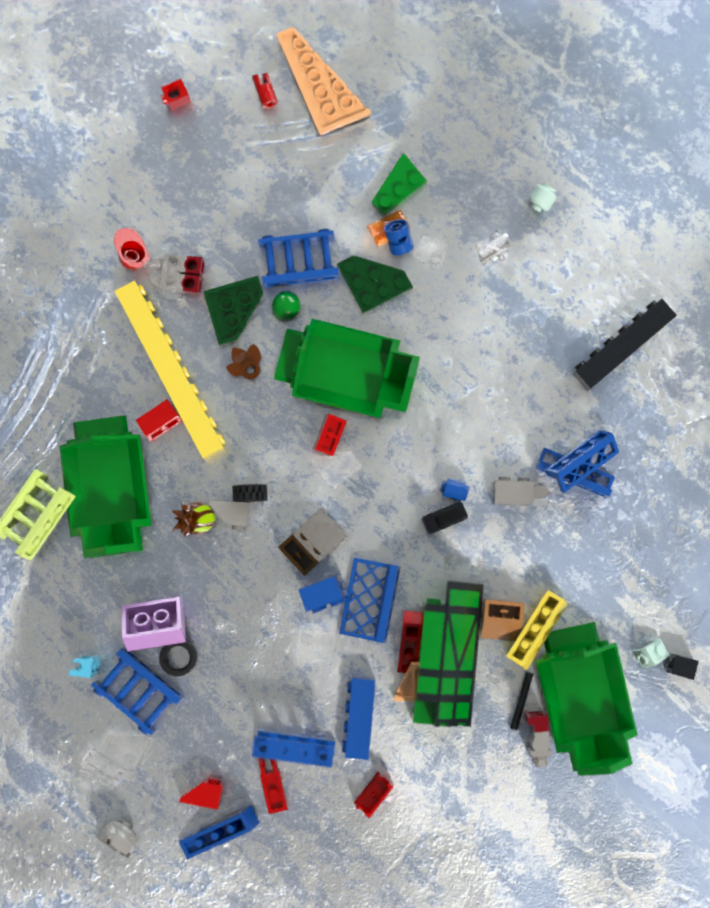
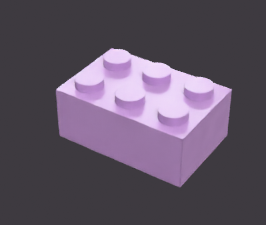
M180 597L122 606V640L127 651L186 642L184 608Z

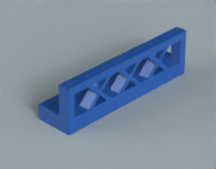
M599 430L545 469L547 476L557 480L561 492H567L619 453L613 433ZM610 444L612 450L604 454L606 446ZM598 454L596 462L591 464L593 455ZM582 463L585 464L582 473L577 474L579 466ZM571 474L569 482L565 484L563 477Z
M544 447L535 469L546 473L545 469L551 466V464L543 461L546 453L552 455L555 462L558 461L557 458L561 459L564 455ZM582 463L579 466L581 468H579L578 471L582 470L585 464ZM596 469L590 474V479L584 478L575 485L608 498L612 492L611 486L615 476ZM567 474L563 477V480L569 482L571 474ZM600 476L608 478L607 486L604 487L597 484L596 478Z

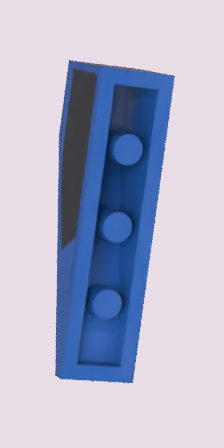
M252 805L180 840L179 843L186 858L190 859L252 831L260 822Z

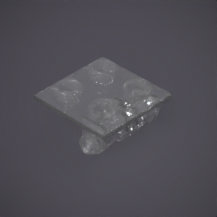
M446 531L444 569L482 572V566H484V533Z

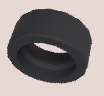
M187 640L183 643L165 645L159 654V663L162 669L168 675L174 677L183 676L191 672L197 662V651L194 645ZM175 646L184 647L190 655L189 663L182 669L172 668L167 661L169 650Z

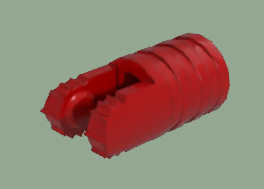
M264 73L262 76L264 84L261 83L258 74L252 75L262 107L268 109L277 105L278 100L268 73Z

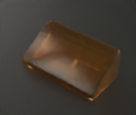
M401 210L367 226L377 246L388 242L384 232L386 224L394 220H406L408 222Z

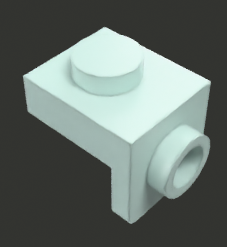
M661 638L655 639L645 647L634 651L642 669L655 666L670 656Z

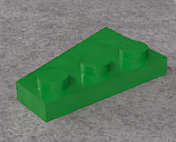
M404 153L372 200L373 206L383 217L427 183L424 176Z

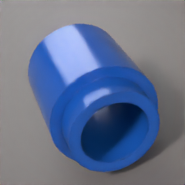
M447 478V481L442 482L440 492H443V497L465 501L470 486Z

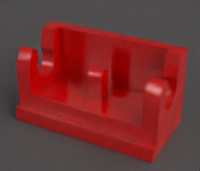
M166 399L135 421L144 435L152 442L183 420L169 400Z
M326 414L312 450L333 457L347 421L332 414Z
M377 771L354 801L355 807L358 810L361 809L365 816L370 818L393 789V783Z

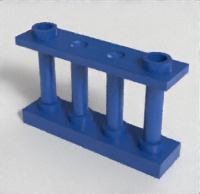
M320 229L315 233L281 237L267 235L263 236L262 239H258L259 247H265L268 273L266 276H262L264 288L339 279L338 267L334 268L331 263L329 240L334 239V231ZM321 241L323 269L315 270L313 268L310 242ZM303 243L306 268L303 272H296L294 270L291 244ZM284 245L287 268L285 274L275 272L273 246Z
M123 647L116 654L120 658L112 671L102 683L94 681L91 686L98 696H104L139 725L138 729L143 734L151 736L156 731L152 725L167 706L172 703L178 704L184 696ZM129 665L134 669V674L115 696L107 688L122 669ZM145 678L149 682V687L135 704L129 708L122 700L139 679ZM159 690L164 694V699L145 721L137 712L150 696Z
M258 730V734L254 738L252 757L332 768L335 741Z

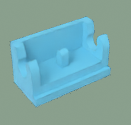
M101 655L83 656L74 659L73 662H79L80 667H77V670H69L68 676L91 678L98 675Z

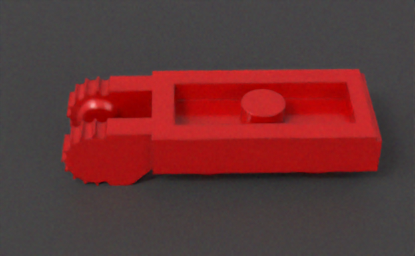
M259 758L260 778L268 813L273 814L288 810L277 761L270 759L273 771L266 773L265 760Z

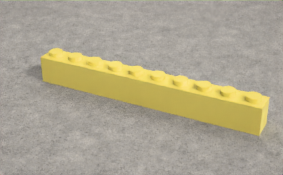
M134 280L115 290L122 307L202 458L206 460L225 450L223 444L226 442L221 433L217 435L214 429L217 425L212 416L208 418L205 412L208 408L203 400L199 401L197 397L199 391L194 383L190 384L188 380L190 374L186 367H181L179 361L182 359L177 350H172L170 345L173 342L168 333L164 335L161 329L164 325L159 317L155 318L153 314L155 308L151 301H146L144 295L147 293L142 284L138 285Z

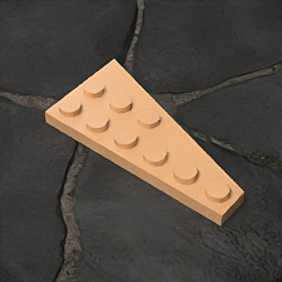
M294 27L276 34L319 136L371 115V111L347 88V85L329 65H326L319 54L315 53Z

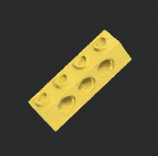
M547 590L506 657L527 670L567 607L566 601Z

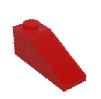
M404 611L397 673H406L411 662H418L423 629V612Z

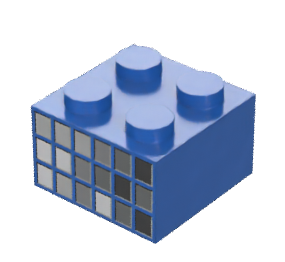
M341 574L298 589L306 612L312 610L313 614L326 609L327 604H330L331 607L345 602L344 598L349 596Z

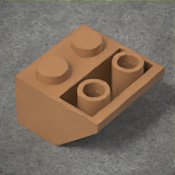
M483 599L480 638L516 641L523 626L525 603Z

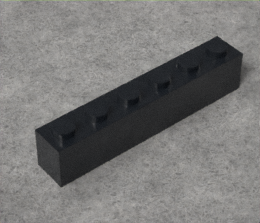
M660 299L658 302L653 300L646 306L648 310L644 314L639 312L632 318L634 322L630 326L625 324L617 331L619 335L616 338L611 336L603 343L605 345L603 349L599 350L597 348L589 355L590 360L586 363L581 361L574 367L577 371L573 373V376L587 391L677 316L663 299Z

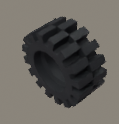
M248 484L232 486L233 502H260L268 500L267 485Z

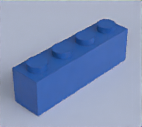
M352 677V681H348L347 693H351L350 701H346L345 713H349L348 721L344 720L343 731L347 733V741L343 740L342 752L345 753V758L369 760L375 679Z

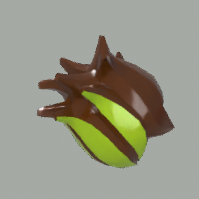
M182 502L181 511L172 510L177 516L174 519L179 520L172 530L176 531L181 528V533L184 532V536L189 534H205L216 521V516L211 507L202 502H191L187 505Z

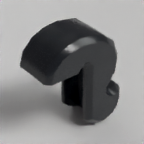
M459 501L423 516L421 520L427 534L430 535L466 520L468 515L463 503Z

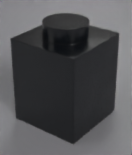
M671 653V656L666 660L665 667L667 668V673L694 680L699 661Z

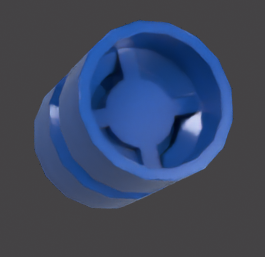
M394 220L384 226L391 254L403 255L414 248L412 237L409 235V225L406 220Z

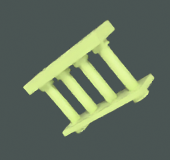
M34 469L0 519V538L4 540L6 537L10 538L19 545L15 553L32 561L76 497L61 487L56 491L45 482L48 476L37 469ZM40 488L53 497L46 507L34 498ZM29 504L41 513L35 523L23 515ZM17 521H20L30 529L24 539L12 531Z

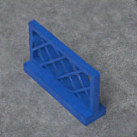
M354 558L348 586L349 596L346 597L339 634L386 643L400 566ZM358 562L366 564L369 569L362 576L357 572ZM379 567L387 568L386 576L380 580L373 572ZM371 573L377 582L368 588L362 579ZM360 581L366 590L356 595L353 586ZM379 584L383 590L382 595L375 599L370 590ZM368 592L373 602L364 607L359 597ZM357 600L362 609L353 615L349 606L350 603ZM375 603L379 612L378 615L371 618L366 609ZM364 611L369 621L360 626L355 616ZM353 619L358 628L353 632L345 631L346 623ZM372 623L375 628L374 637L366 635L362 628Z

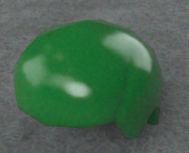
M291 291L280 292L274 297L272 302V314L282 322L292 321L301 309V302L298 296Z

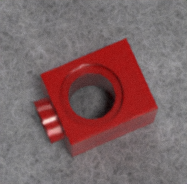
M182 79L161 87L163 92L160 95L165 106L169 105L171 111L191 102ZM173 93L179 94L176 98L170 97Z

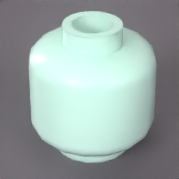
M545 183L536 185L529 196V201L532 203L530 207L539 213L541 210L549 211L557 199L556 190Z

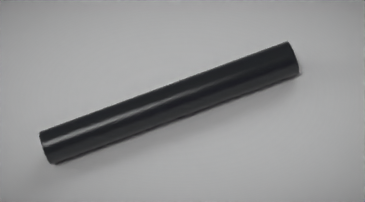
M526 672L511 722V729L518 730L533 673Z

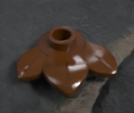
M252 344L247 352L240 348H232L231 356L234 363L226 367L228 372L235 377L244 376L249 380L257 378L260 374L258 364L261 360V353L258 347ZM249 367L254 368L253 373L247 372Z

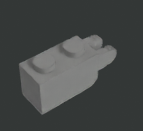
M499 477L493 483V504L528 506L534 501V498L539 499L549 495V490L544 486H534V482H529V478H518V481H510V477Z

